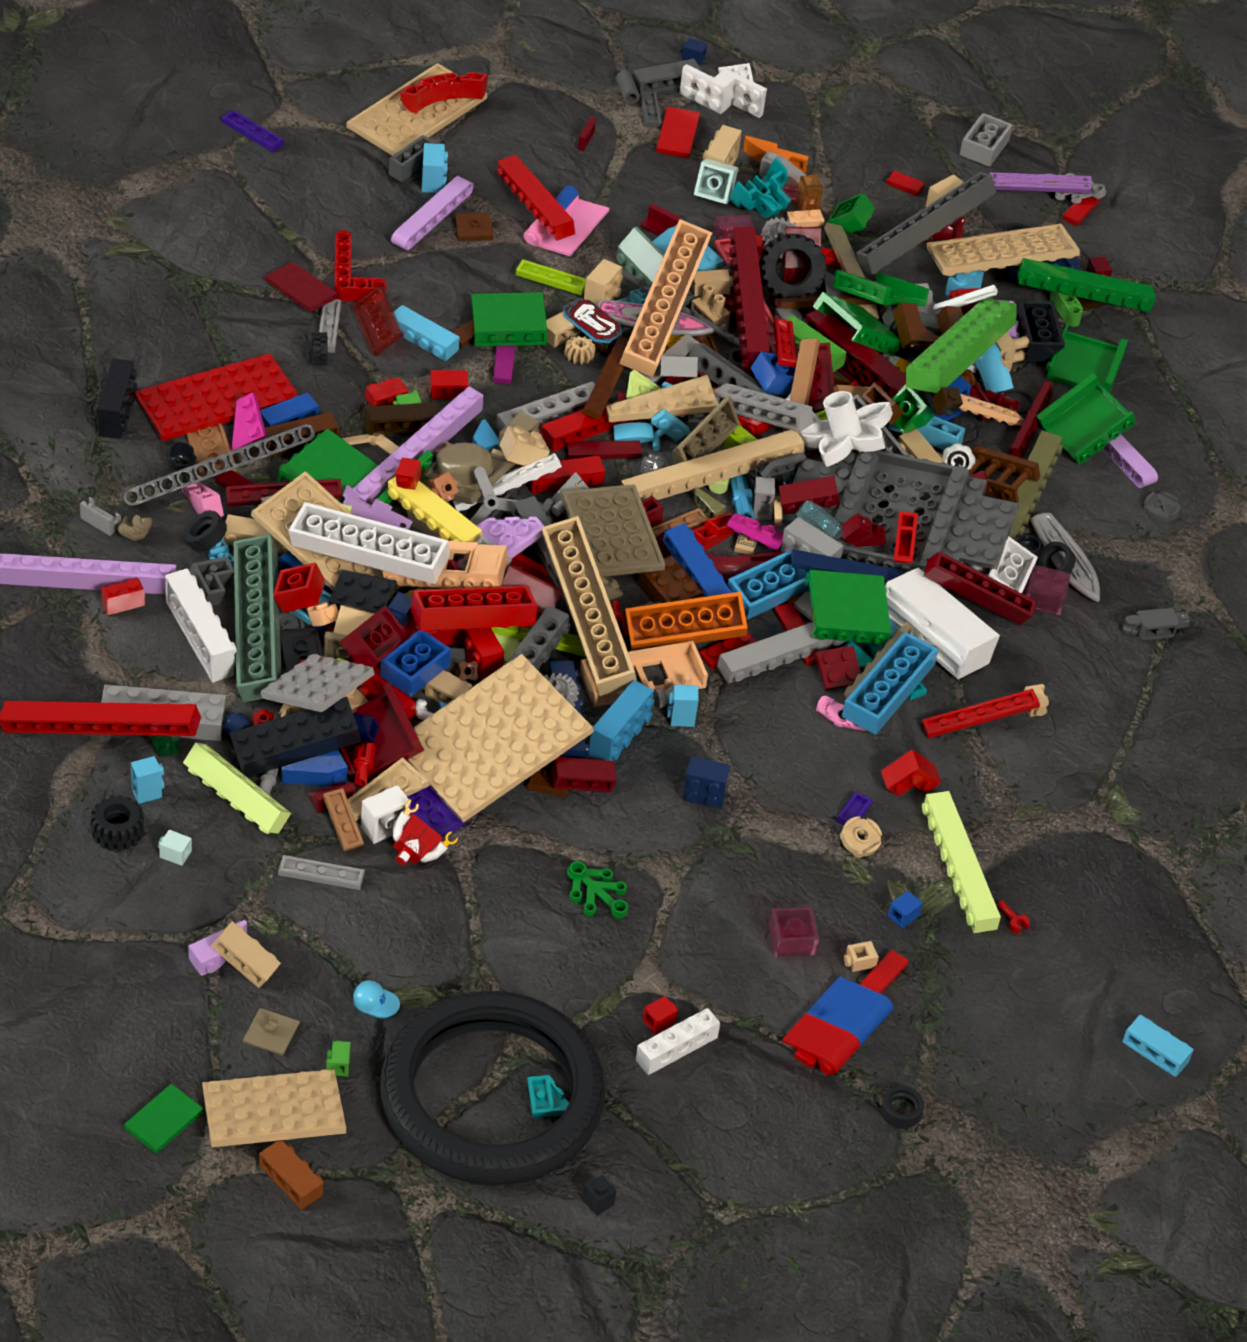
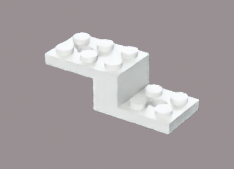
M687 64L683 67L680 86L681 95L719 114H722L728 107L734 105L758 118L763 115L767 88L726 68L716 77H712Z

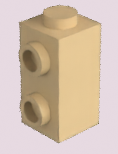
M728 269L696 271L692 281L695 297L702 296L705 284H711L714 287L713 295L730 294V287H733V277L729 276Z

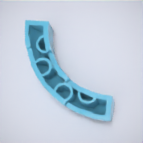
M995 343L974 363L980 372L986 391L1000 392L1012 389L1013 384L1008 368L1002 364V354Z

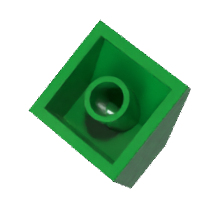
M861 193L838 203L827 223L842 225L844 231L848 233L860 232L866 227V223L872 217L875 207L865 193Z
M906 384L892 398L904 411L894 422L903 434L926 426L936 415L921 392L917 389L906 388Z

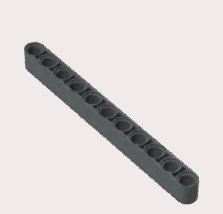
M308 424L300 425L124 490L120 495V501L125 506H134L310 441L314 437V429ZM302 428L307 431L306 438L301 436ZM285 435L290 437L288 445L283 440ZM268 441L273 444L272 451H269L266 447ZM251 447L256 450L255 457H251L249 454ZM233 454L239 457L237 464L232 461ZM216 460H219L222 464L220 470L214 467ZM199 466L204 469L202 477L197 474ZM181 473L187 476L185 483H182L179 479ZM164 479H166L169 482V488L167 490L162 487V481ZM146 486H149L152 489V494L150 496H147L144 493V488ZM129 492L134 495L132 503L128 502L126 498Z

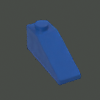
M339 750L281 767V781L287 784L330 786L347 780L348 767Z

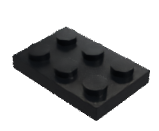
M341 570L329 604H336L337 608H340L341 605H348L376 613L385 605L387 608L389 607L398 584L395 580Z

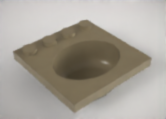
M456 443L440 450L436 461L428 470L421 474L419 481L430 489L427 480L442 472L449 471L451 476L457 481V488L459 490L458 493L454 494L455 498L452 501L472 505L482 496L474 476L475 468L483 467L491 486H493L515 463L507 461L505 456L488 452L483 446L474 443Z

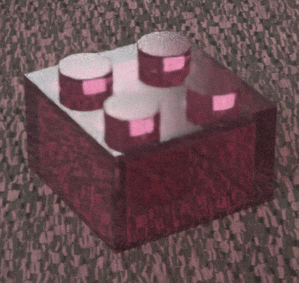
M1034 565L1026 596L1036 600L1034 609L1061 615L1071 574Z
M813 907L771 908L768 925L774 956L816 955L819 936Z

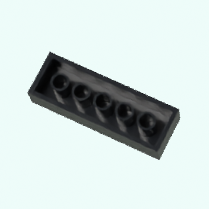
M348 697L341 698L323 712L306 709L230 733L241 771L247 778L361 742L359 729Z

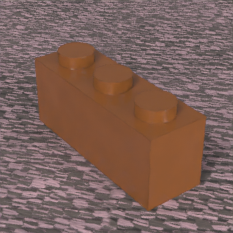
M278 1140L259 1153V1166L301 1210L323 1196L324 1182L322 1178L310 1170L307 1162L295 1154L291 1145H286L283 1140Z

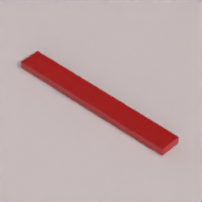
M891 950L859 985L882 994L908 966L909 960ZM797 1050L794 1058L811 1069L818 1063V1058L800 1050Z

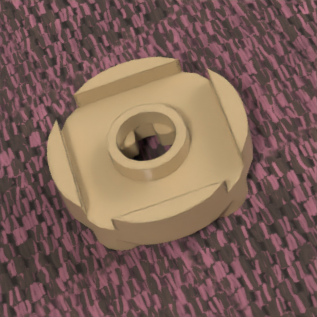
M856 816L849 819L840 833V839L845 848L857 858L872 855L881 845V830L869 818L865 820ZM857 833H859L860 835L864 834V840H861L858 837Z

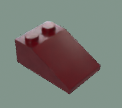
M786 227L785 234H802L813 239L817 245H821L820 227ZM797 251L783 253L781 268L783 282L797 284L804 280L809 270L808 261L805 256Z
M385 605L343 638L340 643L357 664L373 667L407 640L410 635Z

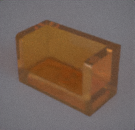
M817 175L800 176L796 200L800 211L819 210L823 187Z

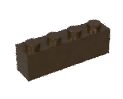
M436 402L365 407L363 423L369 435L417 432L436 416L440 410Z

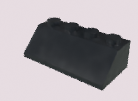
M1019 301L1016 320L1018 321L1020 337L1026 336L1029 340V346L1023 348L1026 353V361H1046L1065 348L1054 302Z

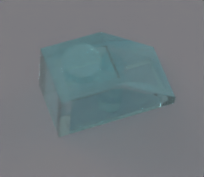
M808 500L796 513L797 517H800L831 538L842 527L821 506Z

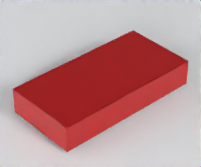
M893 171L887 180V185L918 196L925 184L923 181L897 171Z

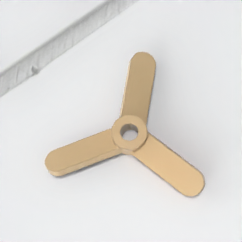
M365 434L342 438L350 445L367 442L371 445H377L389 455L399 448V446L387 439L383 434Z

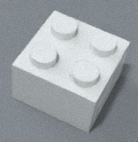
M398 785L362 801L361 828L373 844L393 836V824L400 813L406 809L405 802L409 799Z

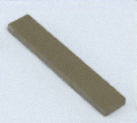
M826 223L824 229L842 271L865 278L842 225Z

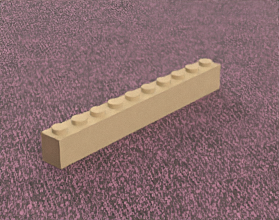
M789 430L621 481L622 485L635 484L641 501L651 496L656 500H660L750 473V470H754L755 466L759 467L761 463L765 465V462L770 463L774 460L804 453V441L797 431Z

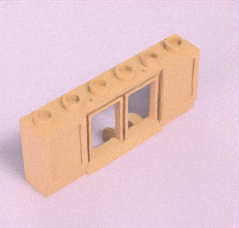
M448 541L450 550L448 560L453 559L454 553L464 554L465 559L468 561L466 570H446L447 561L435 584L382 570L383 577L397 581L398 586L450 589L501 586L508 564L507 546L478 544V542Z
M694 641L628 652L641 684L653 690H667L668 687L674 685L698 686V689L706 688L708 674ZM587 659L581 660L579 675L592 706L599 707L613 704L624 690L599 696ZM661 664L667 679L663 685L654 686L652 681L648 682L642 667Z

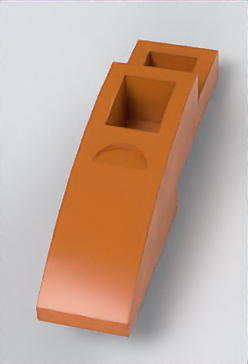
M745 136L743 151L756 161L761 163L762 158L769 151L785 157L799 170L806 173L809 156L779 149L777 143Z

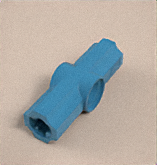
M746 475L730 478L732 489L731 502L732 506H735L736 514L754 519L752 490L748 488Z

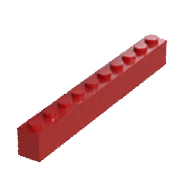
M5 701L0 713V725L4 733L195 736L201 720L196 704Z

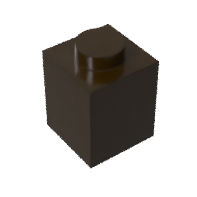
M958 387L942 388L932 398L937 415L953 414L963 404Z

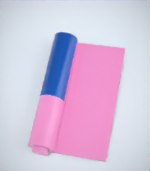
M567 185L555 199L573 218L576 234L556 241L552 235L548 234L547 229L541 226L540 221L536 219L525 231L524 239L531 245L571 256L609 212V208L579 199L578 191L573 186Z

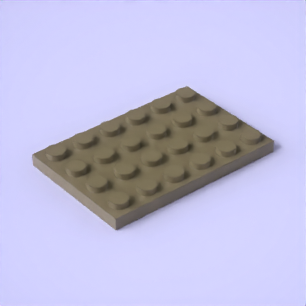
M635 484L562 491L561 497L569 519L579 516L600 577L665 570L666 564Z

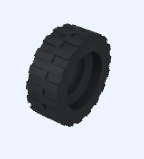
M205 511L198 514L186 525L183 537L192 550L196 552L208 551L215 547L225 536L227 524L216 511Z

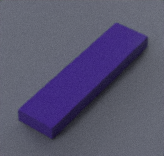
M235 110L222 117V123L271 152L284 145L282 138Z

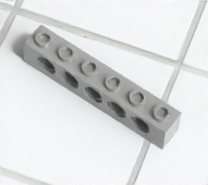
M593 381L497 414L496 428L501 432L519 412H522L538 420V429L541 430L542 425L547 422L583 410L595 384Z
M728 383L713 391L717 404L727 395L730 396L737 415L797 432L803 431L814 423L812 406Z

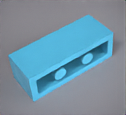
M1139 1015L1129 1026L1123 1039L1124 1044L1174 1077H1177L1189 1063L1194 1050L1188 1044L1180 1041L1142 1015Z

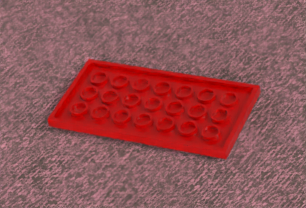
M271 353L143 388L134 393V398L160 439L165 441L186 435L189 432H197L199 429L204 430L207 427L218 426L220 423L225 424L235 421L236 401L252 392L257 397L260 410L300 395Z

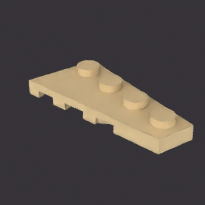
M402 757L347 800L355 821L361 819L362 801L366 798L397 785L406 796H409L430 786L429 781Z

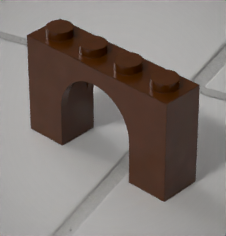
M901 303L892 311L902 349H910L911 351H925L963 317L961 307L945 306L937 314L941 329V336H937L929 332L922 324L917 304Z

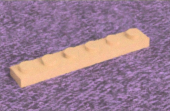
M960 394L963 404L959 408L963 411L970 410L975 415L982 414L988 419L992 417L998 422L1005 421L1011 426L1014 424L1021 426L1022 421H1025L1016 411Z

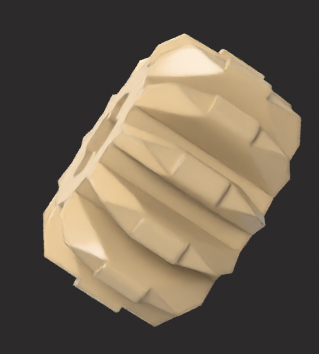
M578 335L577 338L571 337L570 340H567L565 356L568 358V361L582 365L583 362L588 364L590 360H593L595 344L592 343V339H586V336L582 338Z

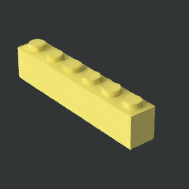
M396 476L388 481L389 496L401 503L404 509L411 511L418 520L425 522L431 530H435L440 534L442 539L477 542L482 536L480 528L420 481L415 490L397 487Z

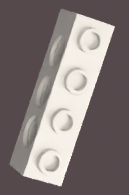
M706 1008L639 1044L636 1062L647 1075H650L718 1038L720 1022Z

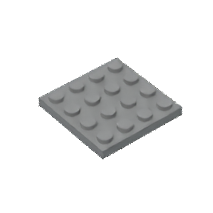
M312 654L302 663L295 665L292 670L281 675L277 681L268 684L260 692L263 699L323 712L372 677L374 670L373 667L364 666L363 664H355L332 657Z

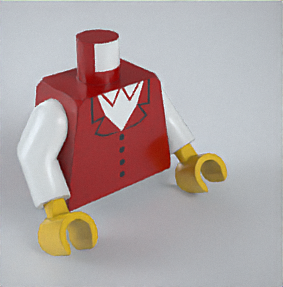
M411 800L405 802V811L400 813L393 824V838L395 840L393 848L399 852L396 861L403 866L408 861L417 864L419 861L425 863L435 860L448 849L449 844H455L458 840L456 838L454 842H450L448 836L452 832H449L446 835V840L441 841L443 837L415 814L410 816L411 812L418 810V803L413 809L408 808Z

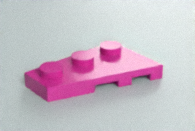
M253 392L236 401L232 450L267 438L257 397Z
M736 513L729 519L727 526L732 528L733 531L743 533L751 540L765 544L769 549L778 551L782 546L784 533L775 530V526L770 524L762 526L759 525L757 520Z

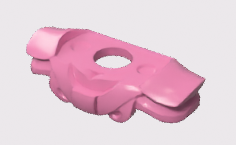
M828 696L820 698L816 711L834 723L835 726L867 731L853 722L841 719L838 716V713L843 711L844 705L835 702L834 699Z

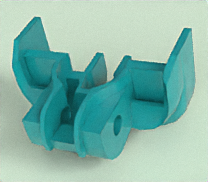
M776 157L762 179L756 175L752 182L750 180L747 181L745 187L738 181L729 196V200L737 208L745 207L747 210L755 208L762 217L776 216L780 210L784 211L791 202V199L781 190L789 178L787 168Z

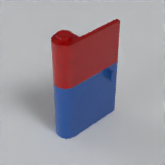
M839 977L786 1034L782 1042L818 1058L821 1072L826 1075H835L893 1010V1004L886 996Z

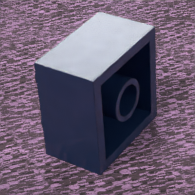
M691 756L682 800L722 809L731 765Z

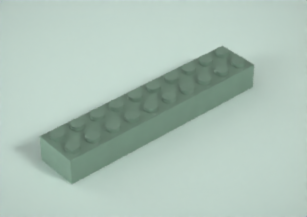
M271 534L234 541L237 689L243 703L263 699L260 691L281 677L279 606L273 597L278 580L277 547Z

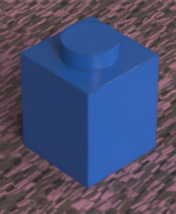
M907 891L890 904L888 917L901 928H904L920 916L923 903Z

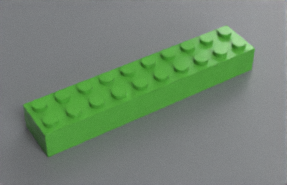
M991 297L977 303L906 367V388L938 393L942 388H947L1016 324V304L1010 303L1007 300H994Z

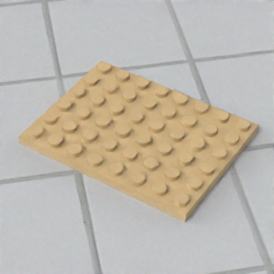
M521 654L415 726L414 730L425 751L406 761L429 781L431 789L464 823L592 734L594 730L581 714Z

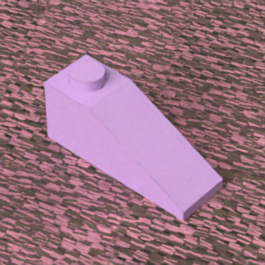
M245 920L236 923L247 933V922ZM223 930L188 945L189 960L201 976L213 973L226 961L210 947Z

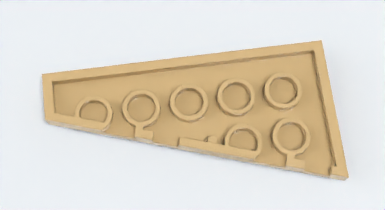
M704 375L607 405L606 414L609 422L652 418L663 409H666L674 416L709 413L718 404L708 375Z

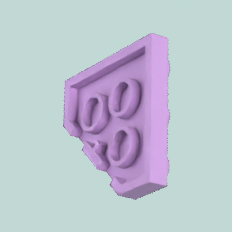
M505 517L504 520L487 518L477 527L482 530V535L494 545L507 546V554L512 559L543 536L541 527H544V525L537 517H529V519Z

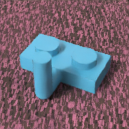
M663 409L651 418V423L658 428L654 432V440L652 441L654 451L660 450V437L664 434H667L677 442L690 433V427L666 409Z

